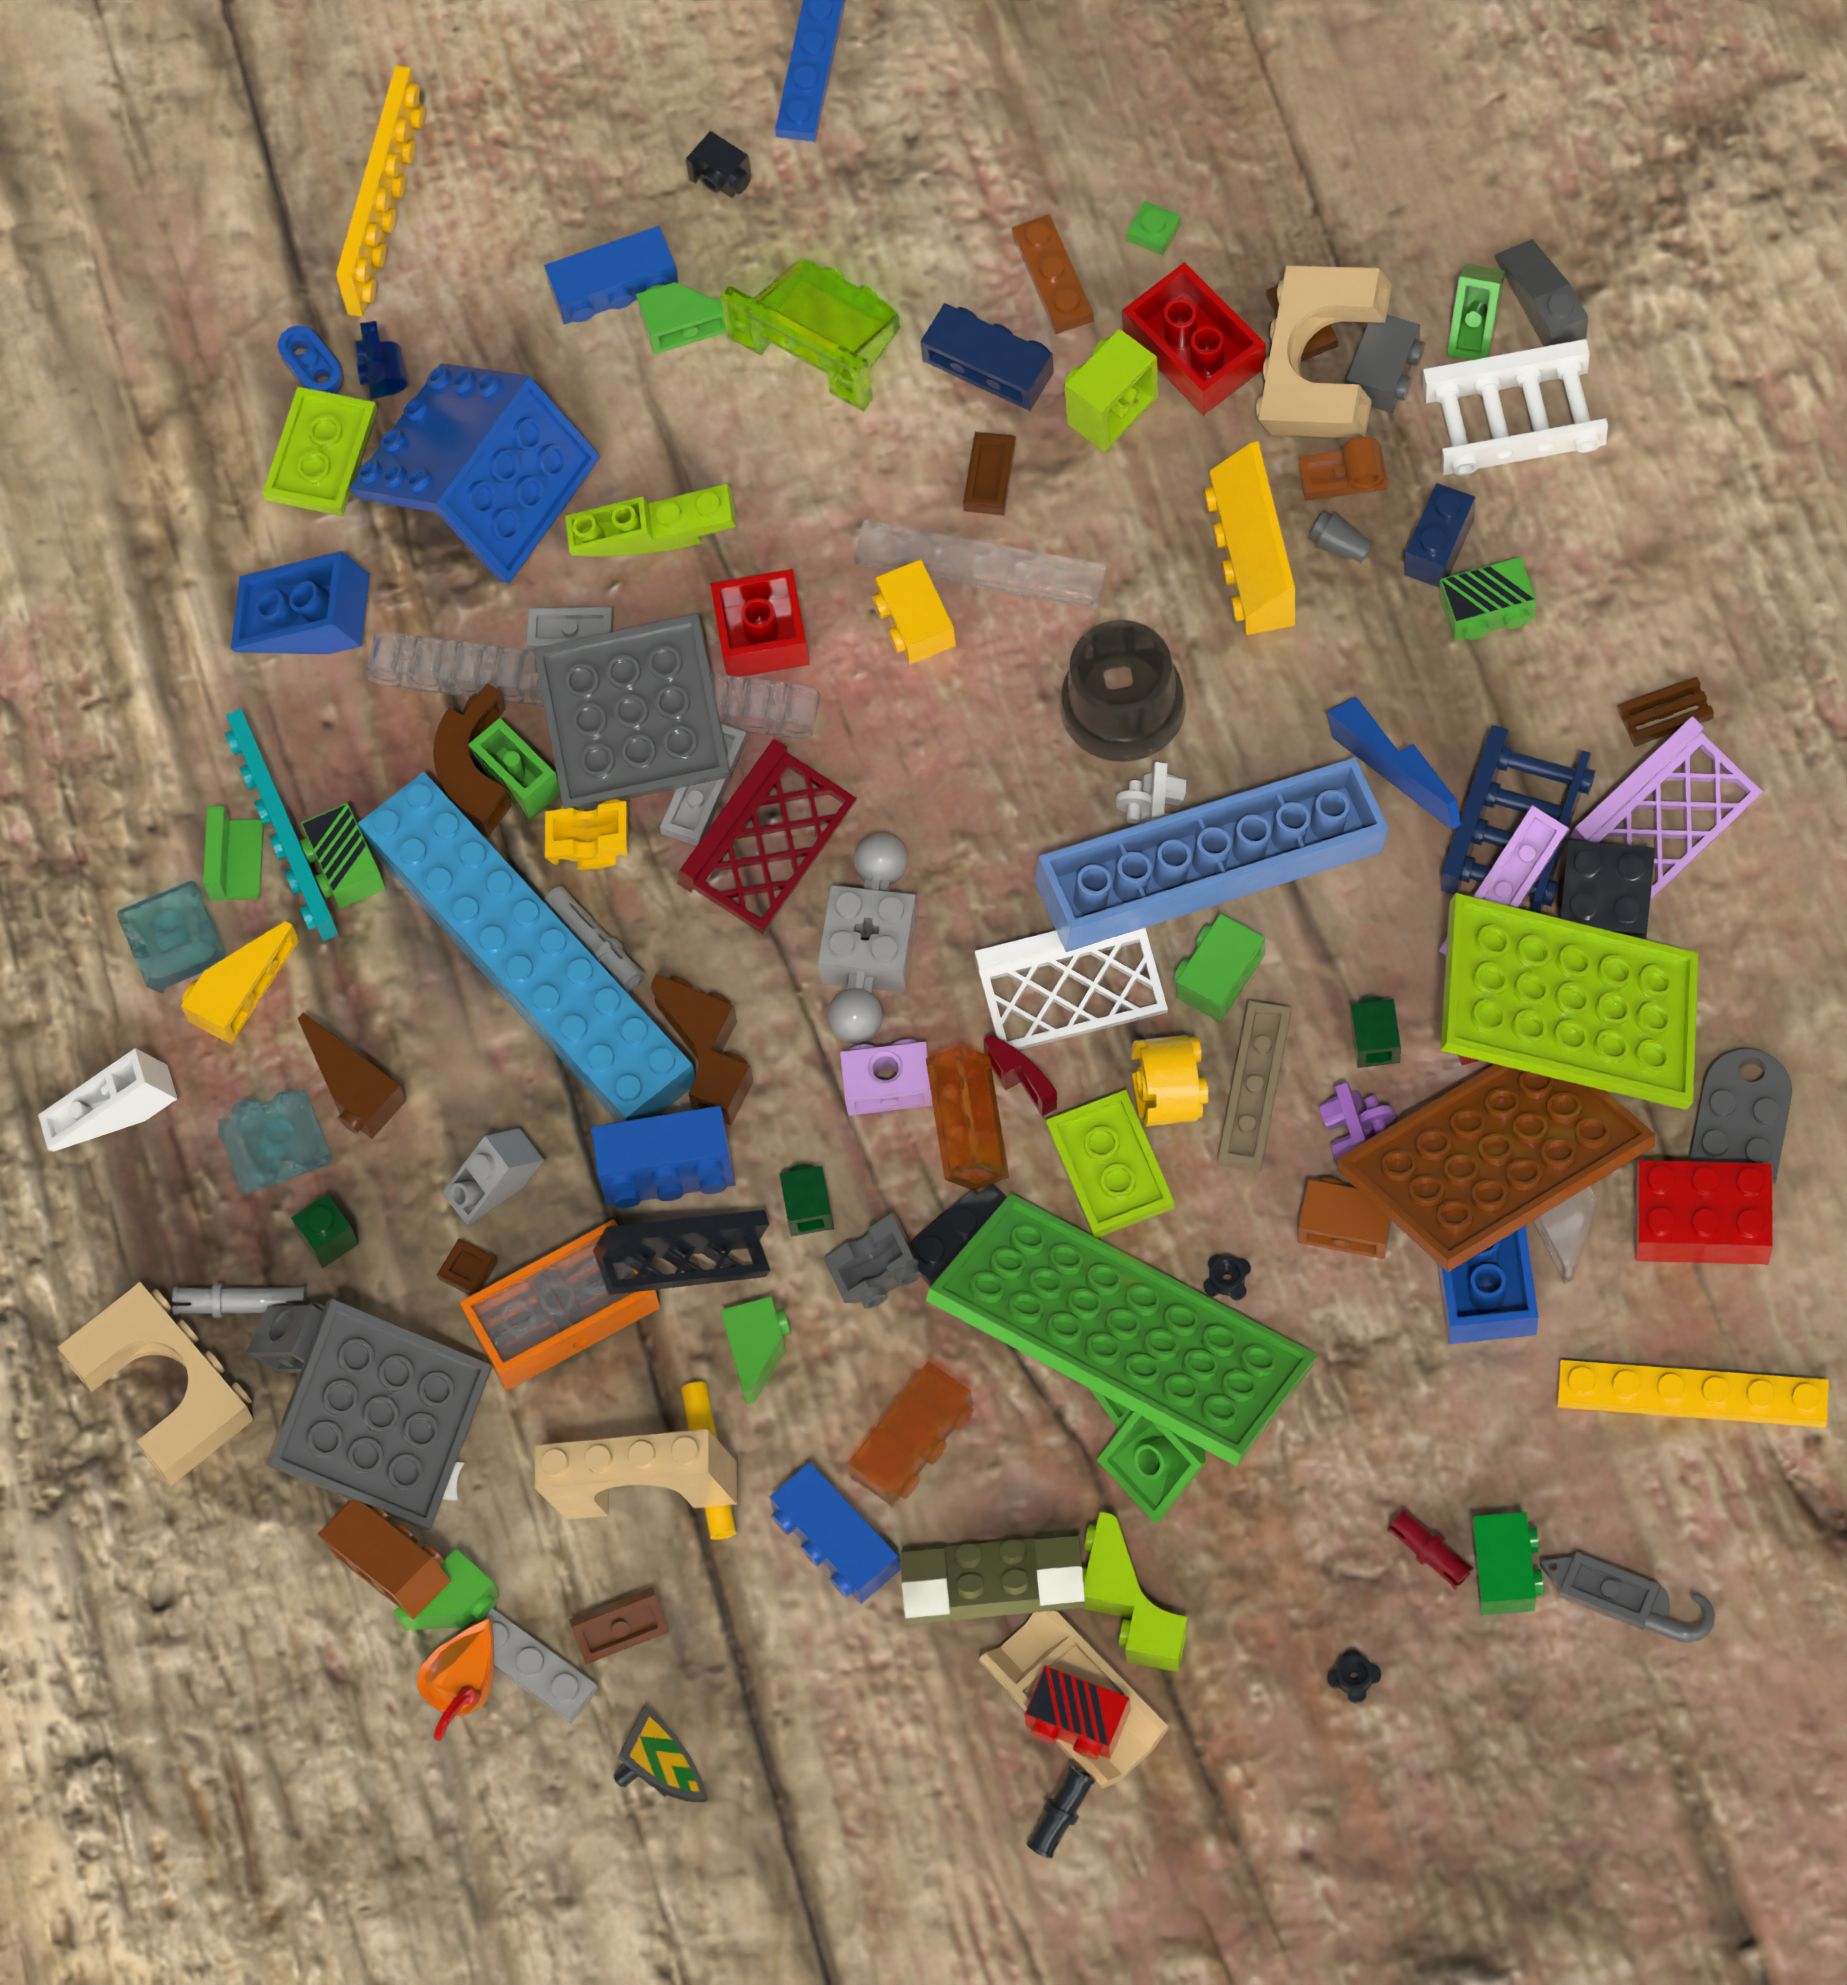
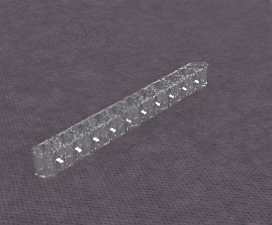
M381 632L374 635L365 675L373 683L388 687L471 697L474 693L479 694L486 683L501 691L503 701L544 706L534 651L389 632ZM711 673L721 724L745 732L804 739L813 735L820 700V693L816 689L801 684Z

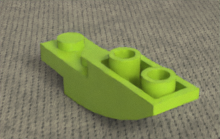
M728 484L648 503L644 496L565 515L569 552L572 556H627L681 549L703 544V535L737 527L733 492Z

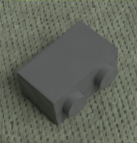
M1390 315L1386 316L1385 323L1368 322L1347 376L1346 384H1359L1372 400L1371 407L1393 413L1398 399H1406L1412 377L1408 376L1412 364L1419 365L1425 347V342L1419 341L1420 324Z

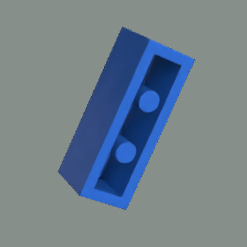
M660 226L544 265L548 285L564 325L571 322L586 321L594 314L612 308H624L637 300L636 294L645 292L651 286L678 283L675 264Z
M810 1462L770 1496L774 1511L770 1516L786 1535L793 1531L803 1542L800 1549L815 1566L823 1563L833 1574L829 1577L830 1581L845 1598L852 1594L862 1604L901 1570L898 1555Z

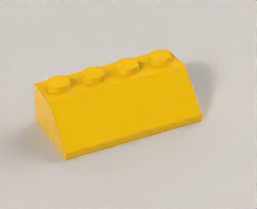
M1251 442L1211 469L1210 487L1203 488L1208 512L1215 511L1218 523L1212 524L1217 549L1224 548L1227 560L1221 561L1226 585H1234L1236 596L1230 597L1235 622L1243 621L1246 635L1295 626V585L1259 442Z

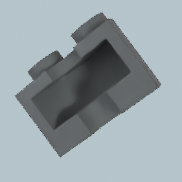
M893 1213L868 1228L869 1233L862 1239L851 1243L847 1242L823 1258L844 1303L862 1302L865 1309L876 1307L887 1300V1292L898 1286L909 1285L921 1277L922 1273L918 1266L919 1261L897 1216Z

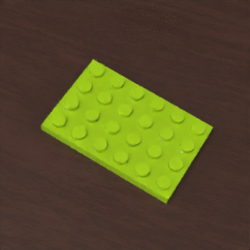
M1455 893L1449 904L1440 1051L1687 1110L1693 1103L1699 953Z

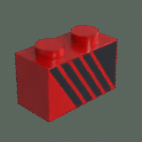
M1045 1665L1024 1714L1026 1727L1031 1729L1030 1733L1045 1742L1055 1743L1059 1739L1074 1745L1072 1749L1084 1757L1096 1760L1100 1755L1111 1759L1131 1711L1130 1698Z

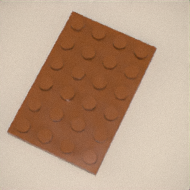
M1494 1064L1337 1158V1170L1447 1272H1450L1655 1146V1133L1605 1090Z

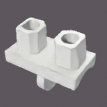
M1155 762L1153 764V772L1145 774L1142 777V782L1131 780L1129 782V790L1117 794L1115 805L1121 811L1127 812V822L1131 824H1143L1172 815L1164 812L1165 803L1179 806L1184 801L1186 779L1167 774L1168 764Z

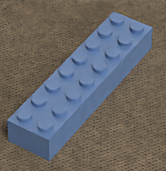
M1354 757L1038 856L1034 882L1064 950L1069 952L1382 853L1389 828Z

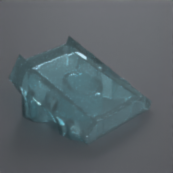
M188 881L118 910L117 917L147 988L164 994L166 987L203 973L226 956L199 889L193 881Z
M305 1090L279 1092L272 1101L261 1105L250 1099L239 1101L233 1106L230 1116L218 1119L219 1140L223 1143L238 1183V1191L243 1194L257 1191L331 1164V1156Z

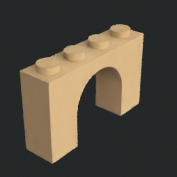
M1286 266L1284 280L1279 282L1277 289L1279 302L1277 318L1273 319L1270 327L1272 341L1270 357L1265 359L1263 366L1264 391L1263 395L1259 396L1256 404L1257 418L1271 435L1331 438L1365 437L1372 400L1359 384L1310 382L1302 378L1300 362L1308 341L1325 326L1337 322H1386L1392 283L1380 268Z
M139 1282L57 1348L64 1361L91 1393L128 1363L140 1357L148 1355L167 1356L180 1362L187 1369L188 1386L182 1402L170 1415L136 1441L144 1456L165 1481L172 1486L253 1421L247 1408L252 1401L237 1382L230 1386L220 1376L225 1370L210 1351L202 1355L196 1348L194 1343L198 1341V1338L186 1322L181 1320L176 1324L167 1314L172 1308L157 1289L149 1293L142 1283Z
M709 1429L535 1445V1489L565 1520L608 1516V1489L626 1485H652L675 1490L693 1508L737 1504V1462Z

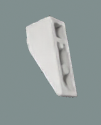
M134 1048L41 1112L38 1117L47 1148L54 1152L144 1122L177 1100V1095L168 1065Z

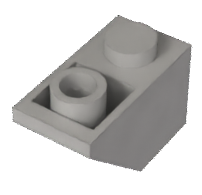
M520 1128L485 1135L442 1193L465 1224H472L523 1189L544 1160Z

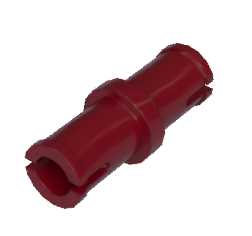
M1404 1509L1393 1520L1387 1531L1395 1535L1417 1555L1416 1561L1421 1565L1427 1563L1451 1584L1453 1589H1457L1467 1579L1474 1567L1466 1563L1444 1543L1445 1537L1440 1533L1434 1535L1411 1515L1409 1510Z

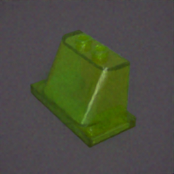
M802 258L796 260L754 297L731 285L727 287L720 298L727 337L761 356L770 343L827 373L830 394L863 412L867 409L873 400L869 371L900 329L899 316L888 303L880 299L872 289L863 285L858 287L846 281L837 270L831 267L824 269Z

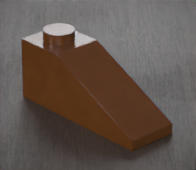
M303 1012L298 1017V1021L339 1111L338 1120L352 1133L358 1134L361 1130L373 1139L406 1102L400 1085Z

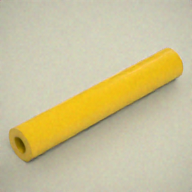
M693 1382L684 1385L681 1388L689 1431L709 1429L718 1440L707 1384L705 1382ZM731 1505L704 1507L710 1539L722 1540L736 1534Z

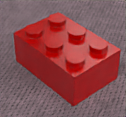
M1185 262L1122 309L1123 332L1157 356V369L1203 415L1263 370L1266 359V343Z
M1639 1160L1636 1176V1261L1769 1265L1773 1247L1772 1163Z

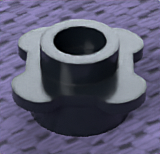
M1215 1255L1211 1257L1208 1261L1210 1269L1209 1279L1204 1282L1206 1294L1211 1297H1215L1218 1294L1227 1295L1234 1301L1243 1299L1247 1294V1289L1244 1286L1245 1279L1251 1272L1249 1262L1245 1259L1238 1260L1232 1256ZM1224 1275H1230L1232 1277L1231 1280L1225 1281L1223 1279Z
M1348 1650L1343 1654L1337 1669L1329 1671L1327 1682L1330 1687L1339 1688L1345 1692L1350 1702L1361 1703L1365 1700L1366 1691L1369 1687L1380 1681L1381 1670L1377 1665H1371L1358 1651ZM1352 1673H1357L1359 1678L1357 1680H1352L1350 1678V1675Z

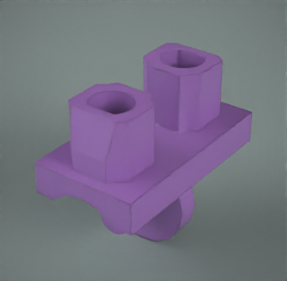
M1347 1082L1335 1087L1336 1097L1319 1106L1322 1119L1327 1128L1334 1130L1347 1124L1350 1133L1346 1137L1331 1142L1336 1161L1340 1156L1374 1137L1372 1130L1377 1135L1386 1130V1125L1392 1123L1396 1118L1393 1107L1380 1106L1377 1096H1370L1364 1100L1367 1107L1366 1111L1361 1093L1351 1091L1350 1085Z

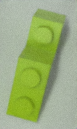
M1099 1512L1097 1526L1090 1524L1088 1526L1084 1551L1091 1553L1088 1567H1082L1086 1608L1083 1609L1131 1619V1621L1123 1620L1119 1637V1646L1125 1647L1126 1662L1179 1672L1188 1633V1619L1186 1616L1172 1614L1158 1608L1144 1596L1139 1587L1117 1518L1112 1514Z

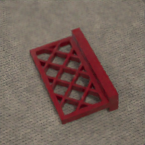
M774 738L680 868L677 884L689 892L693 890L699 892L761 934L766 931L857 801L855 796L788 754V747ZM788 768L803 777L806 790L782 793L780 779ZM811 783H813L819 788L812 789ZM775 787L777 795L768 796ZM831 795L843 803L836 814L818 817L814 797ZM808 798L812 818L789 822L785 802ZM778 803L782 823L759 827L756 814L761 806ZM752 820L753 828L745 829ZM828 824L823 833H821L820 825ZM814 826L817 841L813 847L795 850L790 830ZM784 831L788 851L765 855L761 835ZM755 836L759 856L736 860L733 849L736 840ZM728 853L730 861L721 862ZM805 857L798 866L796 858ZM790 859L793 870L791 878L787 881L771 883L767 863ZM761 864L765 884L742 888L738 868ZM732 869L736 889L719 892L706 884V882L714 872ZM781 890L777 898L774 899L773 891ZM767 892L770 907L762 919L746 910L743 896ZM736 897H737L739 904H737L736 902L732 901L730 898H736Z

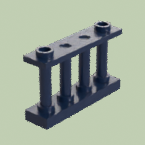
M1492 725L1460 818L1461 826L1457 827L1442 871L1441 891L1455 895V893L1459 892L1462 881L1469 883L1472 879L1483 882L1492 867L1476 863V858L1470 857L1474 844L1482 846L1483 842L1505 848L1513 836V832L1489 826V821L1483 820L1487 807L1495 808L1496 805L1528 813L1533 805L1570 829L1581 793L1589 795L1596 770L1589 769L1591 753L1582 750L1576 769L1514 752V747L1507 745L1508 729ZM1508 768L1571 785L1565 805L1561 806L1501 789V784L1496 783L1499 770L1507 771ZM1567 835L1545 867L1540 880L1536 881L1528 896L1534 897L1532 912L1542 914L1544 905L1550 907L1553 905L1559 882L1553 881V877Z

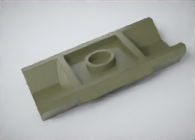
M1079 1536L1038 1540L1031 1538L946 1546V1551L945 1548L900 1552L906 1625L1086 1608Z

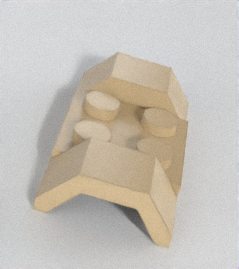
M1057 1611L1033 1613L1027 1623L999 1648L984 1653L979 1658V1662L1010 1693V1696L1025 1711L1045 1665L1130 1698L1131 1711L1111 1759L1100 1755L1096 1760L1076 1753L1072 1749L1074 1746L1059 1739L1055 1742L1083 1770L1096 1778L1095 1782L1102 1789L1122 1780L1154 1750L1169 1729L1168 1725Z

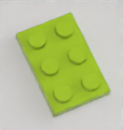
M297 386L262 492L264 500L343 517L351 494L349 487L356 479L378 411L376 402Z
M1127 1090L1045 1120L1046 1128L1093 1237H1102L1175 1209L1173 1197Z

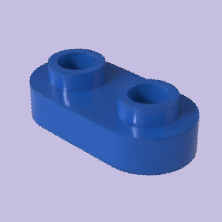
M300 325L286 329L278 339V350L284 364L303 388L335 394L343 383L342 371L335 357L312 329ZM297 349H307L303 354H294ZM320 377H329L325 382H316Z

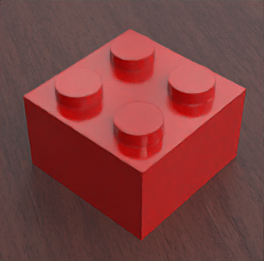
M793 569L710 583L727 679L810 665Z

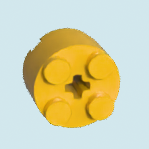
M1181 1035L1134 1041L1131 1060L1140 1059V1066L1137 1067L1136 1072L1132 1073V1083L1139 1119L1145 1118L1142 1125L1144 1127L1195 1122L1198 1118H1202V1104L1208 1103V1086L1205 1077L1198 1078L1196 1063L1201 1062L1199 1038Z

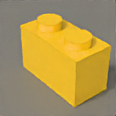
M921 559L875 577L877 594L872 595L875 609L881 619L888 618L892 626L888 630L891 643L897 653L904 651L909 664L956 646L954 627Z

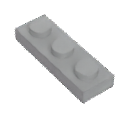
M721 724L732 776L748 740L747 732ZM731 777L676 789L660 825L661 834L697 846L709 829Z
M492 1608L482 1621L488 1618L491 1619L494 1639V1668L565 1721L572 1724L599 1690L597 1684Z

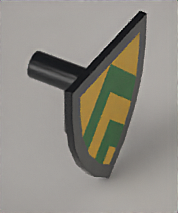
M646 1705L642 1707L617 1756L625 1765L614 1773L615 1782L621 1787H626L637 1777H640L655 1788L663 1797L668 1795L687 1802H706L708 1797L701 1776L686 1749L660 1718Z

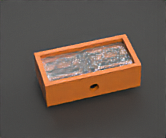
M614 1219L459 1302L466 1322L505 1391L516 1387L660 1309L655 1290L614 1295L608 1294L593 1249L606 1227L618 1226ZM623 1262L613 1263L618 1280L635 1278L639 1273Z

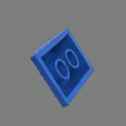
M342 551L240 576L231 649L234 652L328 655L361 647L370 574Z

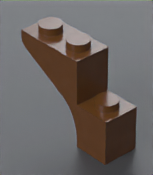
M656 974L651 984L656 1007L698 1061L697 1075L688 1093L692 1110L721 1106L725 1124L731 1126L753 1084L750 1066L747 1065L748 1063L744 1058L732 1052L721 1054L737 1024L734 1006L723 995L716 992L704 994L693 989L689 982L680 977L670 976L668 979Z

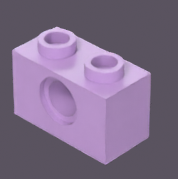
M904 1039L894 1042L892 1046L875 1048L872 1045L862 1044L850 1048L849 1051L840 1052L848 1116L934 1106L926 1042ZM885 1069L897 1072L896 1076L890 1080H880L876 1077L880 1071Z

